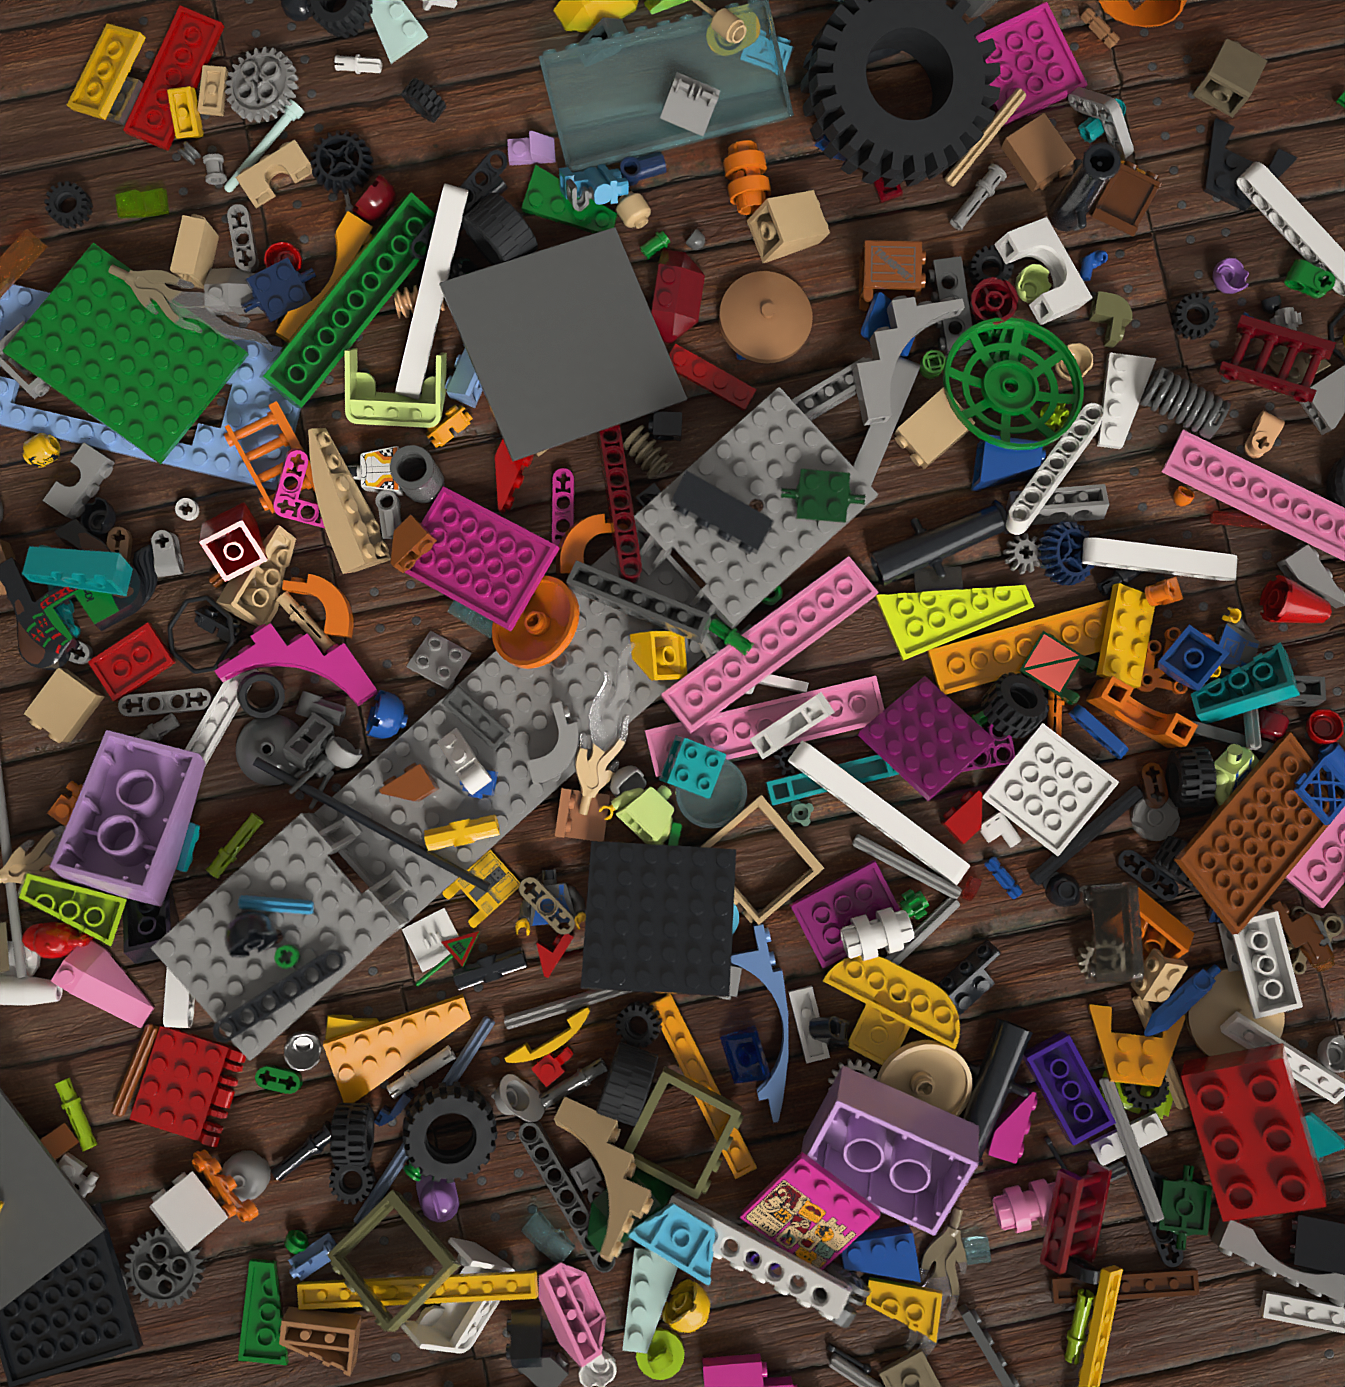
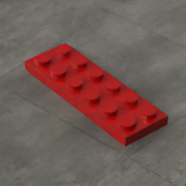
M179 6L123 130L126 134L169 151L176 135L167 89L189 86L195 88V90L197 89L201 80L203 65H208L223 32L224 25L222 22Z

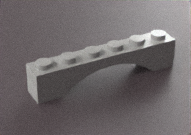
M1220 1217L1211 1238L1218 1245L1217 1250L1228 1256H1232V1253L1239 1255V1260L1254 1267L1255 1263L1261 1265L1264 1272L1274 1277L1277 1276V1273L1285 1276L1284 1280L1296 1287L1302 1284L1307 1287L1306 1290L1318 1297L1324 1294L1330 1297V1302L1342 1308L1344 1307L1345 1275L1293 1266L1282 1262L1266 1251L1252 1228L1239 1220L1223 1222L1222 1217Z

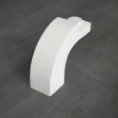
M820 692L749 740L761 758L764 759L833 714L834 710L822 692Z

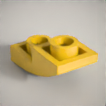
M327 1015L325 1039L327 1040L379 1021L377 1018H353L352 1015Z

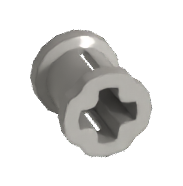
M220 154L205 155L203 157L207 171L205 181L212 185L225 183L227 176L223 172V156Z

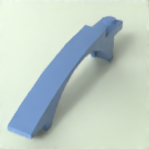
M761 923L759 925L753 924L757 948L731 953V963L746 969L759 978L772 993L779 1008L782 1022V1042L779 1056L770 1074L756 1089L759 1100L768 1099L774 1123L778 1122L788 1064V1008L783 971L781 968L772 970V966H775L776 962L773 951H768L767 942H771L769 928H764Z

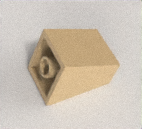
M814 190L768 198L747 220L762 263H767L817 245L830 234L828 224L825 221Z
M943 387L899 426L894 435L896 436L897 444L910 452L911 460L917 466L921 465L925 469L965 436L969 430L959 421L951 409ZM955 400V402H956V404L958 405L959 409H960L961 411H963L964 409H963V408L960 406V404ZM972 418L968 419L973 425L975 424Z

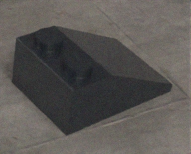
M171 882L161 907L126 898L127 900L122 912L124 954L135 964L158 959L159 957L151 947L179 923Z

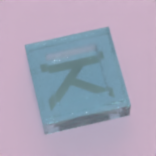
M987 1235L963 1238L967 1265L991 1262Z

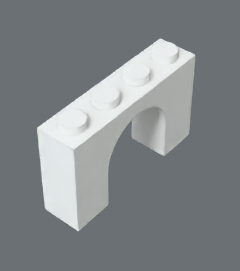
M1047 217L1007 232L994 244L1005 264L1024 257H1032L1042 262L1049 270L1053 279V289L1041 294L1029 304L1040 325L1079 309L1093 298Z

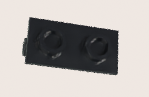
M208 605L195 610V613L198 615L195 617L194 622L197 623L198 627L211 634L215 632L217 627L219 631L216 636L228 643L230 642L228 619L215 607ZM232 617L235 637L234 644H237L241 638L238 634L245 631L247 627L240 624L238 619Z

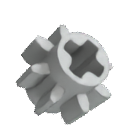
M1293 307L1275 311L1276 316L1270 319L1272 324L1296 331V327L1302 324L1301 313L1294 312Z

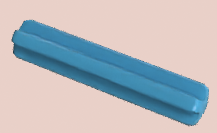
M241 895L238 900V908L312 914L314 901Z

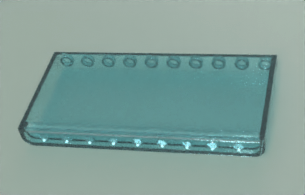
M748 0L746 5L739 6L738 3H732L725 6V8L740 18L746 26V34L739 43H730L716 33L711 27L712 16L703 11L702 16L693 18V14L680 17L678 22L670 23V20L658 22L656 24L657 27L648 29L647 26L635 28L634 33L625 35L624 32H617L612 34L610 39L602 40L601 37L588 40L587 45L579 46V43L565 46L566 50L556 52V49H550L542 52L543 56H539V62L566 167L572 173L582 172L589 167L597 168L601 164L609 165L621 162L627 157L637 158L793 117V109L769 0ZM677 72L720 90L718 101L703 137L660 119Z

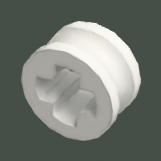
M183 498L177 502L175 511L180 518L192 521L198 517L200 508L192 499ZM187 504L193 508L192 512H188V515L182 511L183 507H187Z

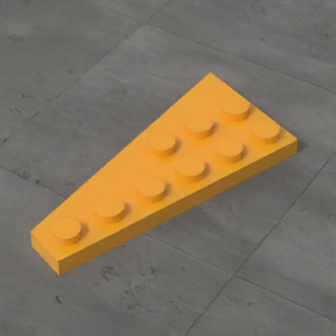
M461 994L324 1040L323 1046L343 1102L355 1103L470 1020L471 1017L464 995Z

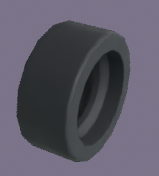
M264 671L253 672L245 676L240 682L237 689V700L241 708L250 716L268 718L282 708L285 700V690L281 682L272 674ZM257 681L268 682L275 690L274 701L266 708H255L247 700L248 688Z

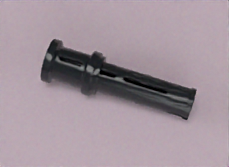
M325 1121L321 1129L314 1134H309L303 1145L271 1169L276 1180L281 1182L308 1158L324 1151V1147L330 1143L331 1122Z

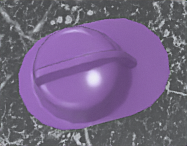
M430 1174L426 1178L421 1175L422 1179L419 1182L416 1181V1189L424 1215L435 1222H445L452 1219L459 1207V1197L455 1181L454 1183H447L445 1178H441L440 1182L432 1181V1175Z

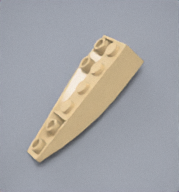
M312 428L308 430L311 470L318 507L342 573L357 572L391 560L388 547L380 533V526L375 520L372 511L327 429Z

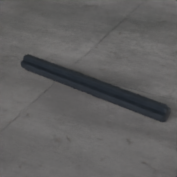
M1137 786L1131 787L1076 834L1059 856L1053 854L1029 876L1036 885H1041L1143 797L1142 790Z

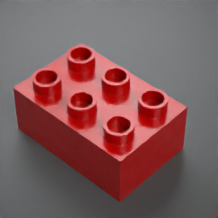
M1279 1043L1184 1061L1181 1078L1223 1222L1326 1207L1325 1184L1284 1044Z

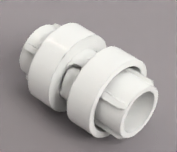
M891 907L876 911V919L871 921L868 920L866 915L851 918V925L840 929L842 943L849 958L860 956L863 961L878 957V949L884 947L888 954L904 949V943L914 939L913 927L907 912L904 910L894 912Z

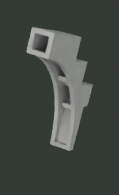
M898 296L890 302L887 307V313L891 329L889 327L879 328L870 338L874 361L872 358L862 359L858 361L852 370L864 426L887 422L892 416L890 403L891 378L903 348L925 328L941 320L959 316L965 308L963 298L955 300L954 297H948L938 303L924 301L916 305L915 297Z

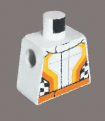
M398 446L362 453L360 455V465L348 466L353 479L361 480V487L365 491L379 493L383 490H390L395 495H403V490L394 481L390 473V461L394 453L400 449Z

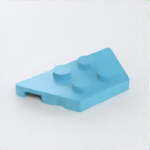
M672 1202L631 1229L627 1234L628 1237L706 1285H710L715 1229Z

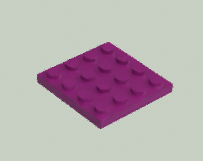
M925 676L860 730L858 734L865 743L927 801L932 799L995 741L990 734Z

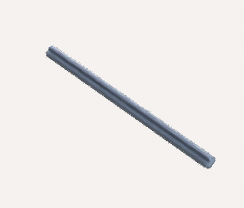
M485 1016L445 1076L442 1082H446V1086H452L453 1082H458L491 1031L495 1022L490 1017ZM402 1143L355 1216L354 1222L356 1224L383 1199L409 1157H406L404 1151V1143Z

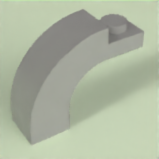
M561 701L552 703L559 730V738L555 748L546 756L527 761L533 785L557 777L571 764L576 755L580 737L578 722L568 724L567 720L571 719L568 705L563 706Z

